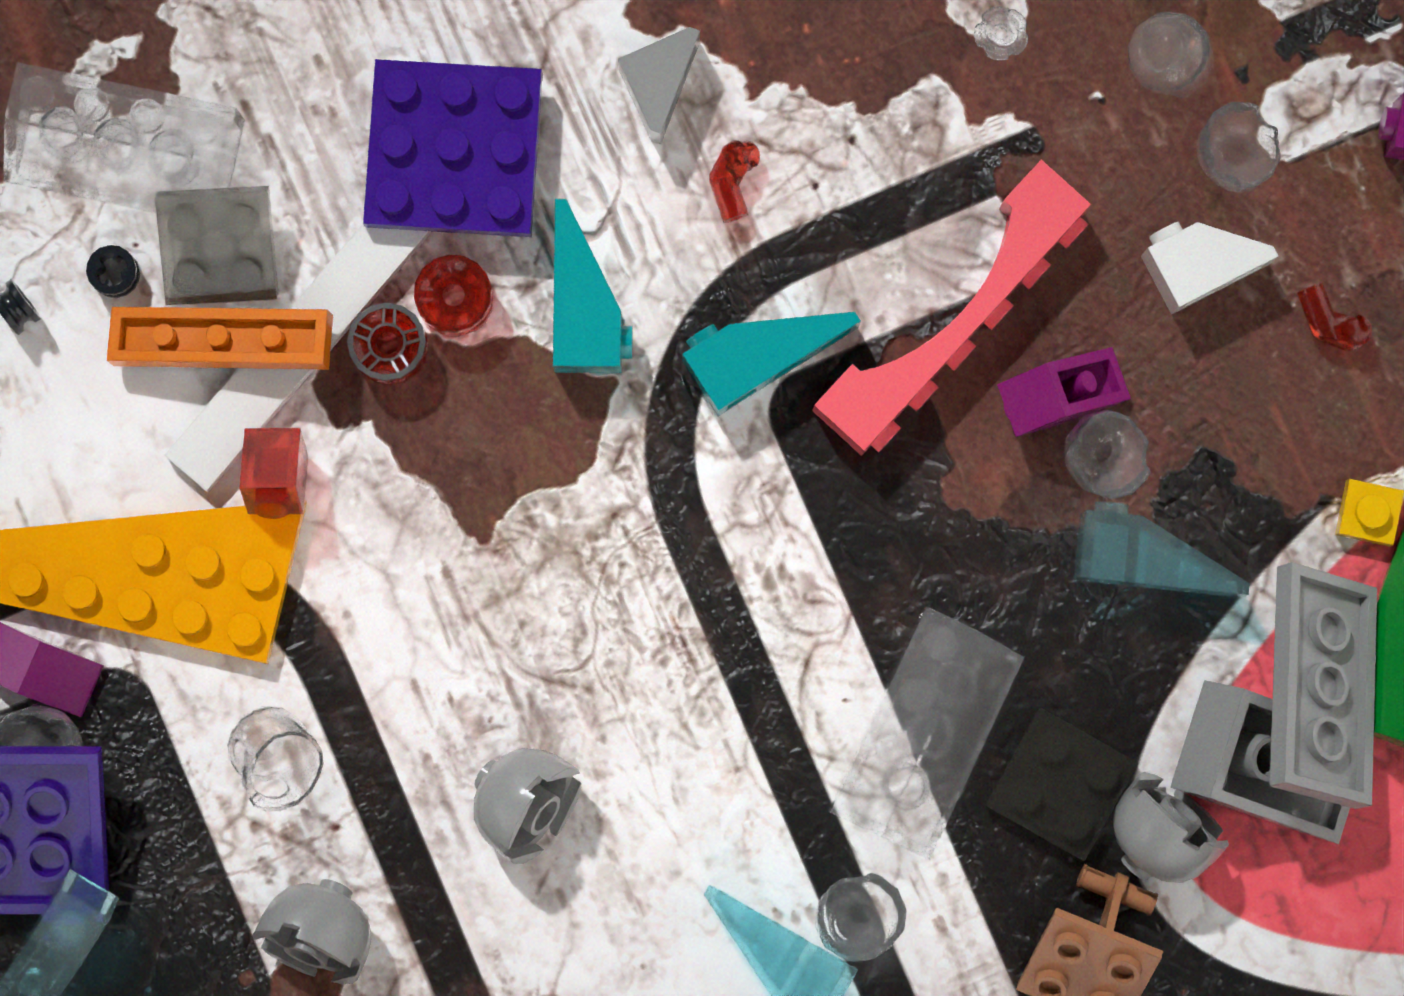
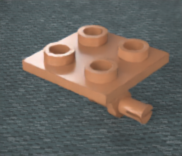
M1084 864L1078 876L1076 887H1081L1106 898V905L1099 925L1056 908L1018 981L1016 990L1030 996H1141L1162 958L1163 951L1115 932L1114 928L1120 904L1150 916L1156 905L1158 893H1153L1128 883L1129 877L1119 872L1114 877Z

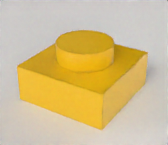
M1353 479L1346 480L1335 535L1388 547L1393 546L1404 490Z

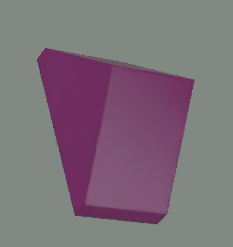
M0 622V685L19 695L82 717L104 665Z

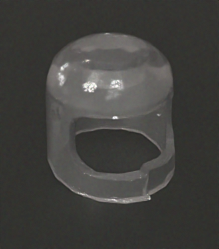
M264 705L249 710L239 717L231 728L227 741L229 760L237 773L241 775L242 785L250 796L249 800L254 807L265 812H281L298 805L312 792L320 778L324 765L323 752L315 738L296 715L283 707ZM288 735L296 751V756L290 766L281 771H275L259 762L274 756L269 749L263 751L274 739H276L274 744L281 749L285 742V736ZM282 780L288 788L279 797L265 796L256 791L253 781Z

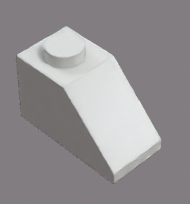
M1175 222L1149 236L1152 246L1148 247L1141 255L1171 315L1268 266L1278 257L1276 250L1271 245L1198 222L1185 229H1182L1179 222Z

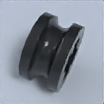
M107 245L98 248L91 254L87 262L86 274L90 284L99 293L109 298H120L127 296L135 290L140 279V268L136 259L127 250L120 246ZM111 258L117 264H120L122 260H125L127 268L120 272L123 281L118 285H114L109 279H106L105 283L102 284L99 277L106 272L104 262Z
M10 279L5 283L6 290L0 293V314L14 332L19 335L24 332V324L27 321H34L36 323L41 319V316L20 287Z

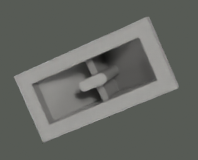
M688 27L618 58L619 72L651 141L659 144L663 141L699 47L700 30Z

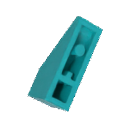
M555 199L554 371L555 373H622V359H632L633 325H622V314L619 305L567 199Z
M856 312L735 323L729 324L719 331L712 324L686 341L690 349L682 354V361L717 416H720L857 330L861 320Z

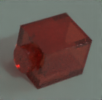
M301 428L244 429L239 489L248 514H257L267 519H279L287 514H304L308 452Z

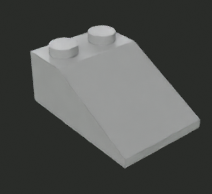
M1204 680L1170 788L1339 844L1350 807L1270 787L1273 699L1244 688Z

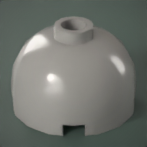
M529 748L512 751L502 756L498 761L491 760L486 763L478 773L474 783L477 789L474 797V821L484 840L496 852L513 864H524L537 857L544 849L536 843L544 836L548 828L554 836H557L575 808L582 783L575 779L573 775L580 774L579 770L549 751Z
M1143 772L1127 788L1115 809L1113 826L1116 841L1125 853L1121 858L1123 864L1134 875L1143 880H1148L1153 876L1165 882L1183 883L1198 877L1229 846L1228 840L1217 841V838L1223 832L1222 828L1188 794L1176 790L1174 796H1171L1157 788L1164 780L1163 778L1155 774Z
M322 879L320 885L302 883L287 887L270 902L253 933L254 940L265 937L261 948L278 961L313 977L316 976L317 968L334 971L331 982L338 984H353L358 980L371 945L369 922L362 908L351 900L352 891L343 884L329 879Z

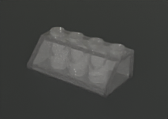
M17 62L5 113L3 181L221 227L245 120L236 107Z
M929 607L924 608L828 813L930 861L1024 657L974 628Z

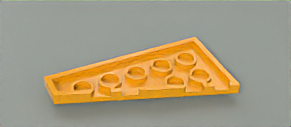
M297 500L0 530V603L269 664L307 501Z

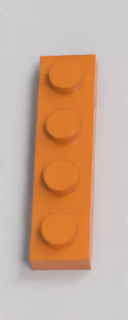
M112 307L106 361L113 366L329 370L333 314L328 309Z

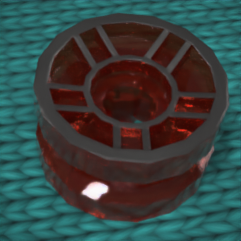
M388 302L371 305L359 313L350 326L347 339L350 357L361 373L375 383L389 386L405 383L416 376L426 363L429 350L427 333L416 315L402 305ZM393 333L399 342L396 351L391 354L380 352L377 344L378 338L384 339Z

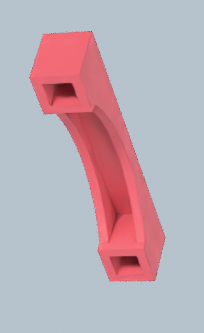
M1041 159L1003 200L999 210L1007 216L998 255L985 282L963 311L931 340L897 360L864 371H860L852 364L817 401L813 407V412L861 456L870 446L879 453L901 429L894 420L909 405L917 412L939 388L932 381L937 373L946 364L955 371L976 348V345L969 340L983 324L992 330L1013 308L1014 305L1007 298L1020 283L1030 289L1049 269L1051 264L1044 257L1059 242L1067 249L1089 224L1081 217L1086 213L1091 204Z

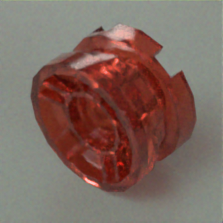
M448 254L433 259L422 268L415 281L414 300L421 318L432 330L443 336L460 337L472 332L475 333L486 324L493 311L494 293L488 275L477 262L462 255ZM455 285H458L465 293L464 300L459 305L450 306L446 304L443 292H448L454 289Z

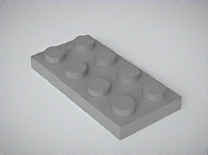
M1294 562L1277 567L1270 787L1354 809L1372 806L1377 617L1376 587Z

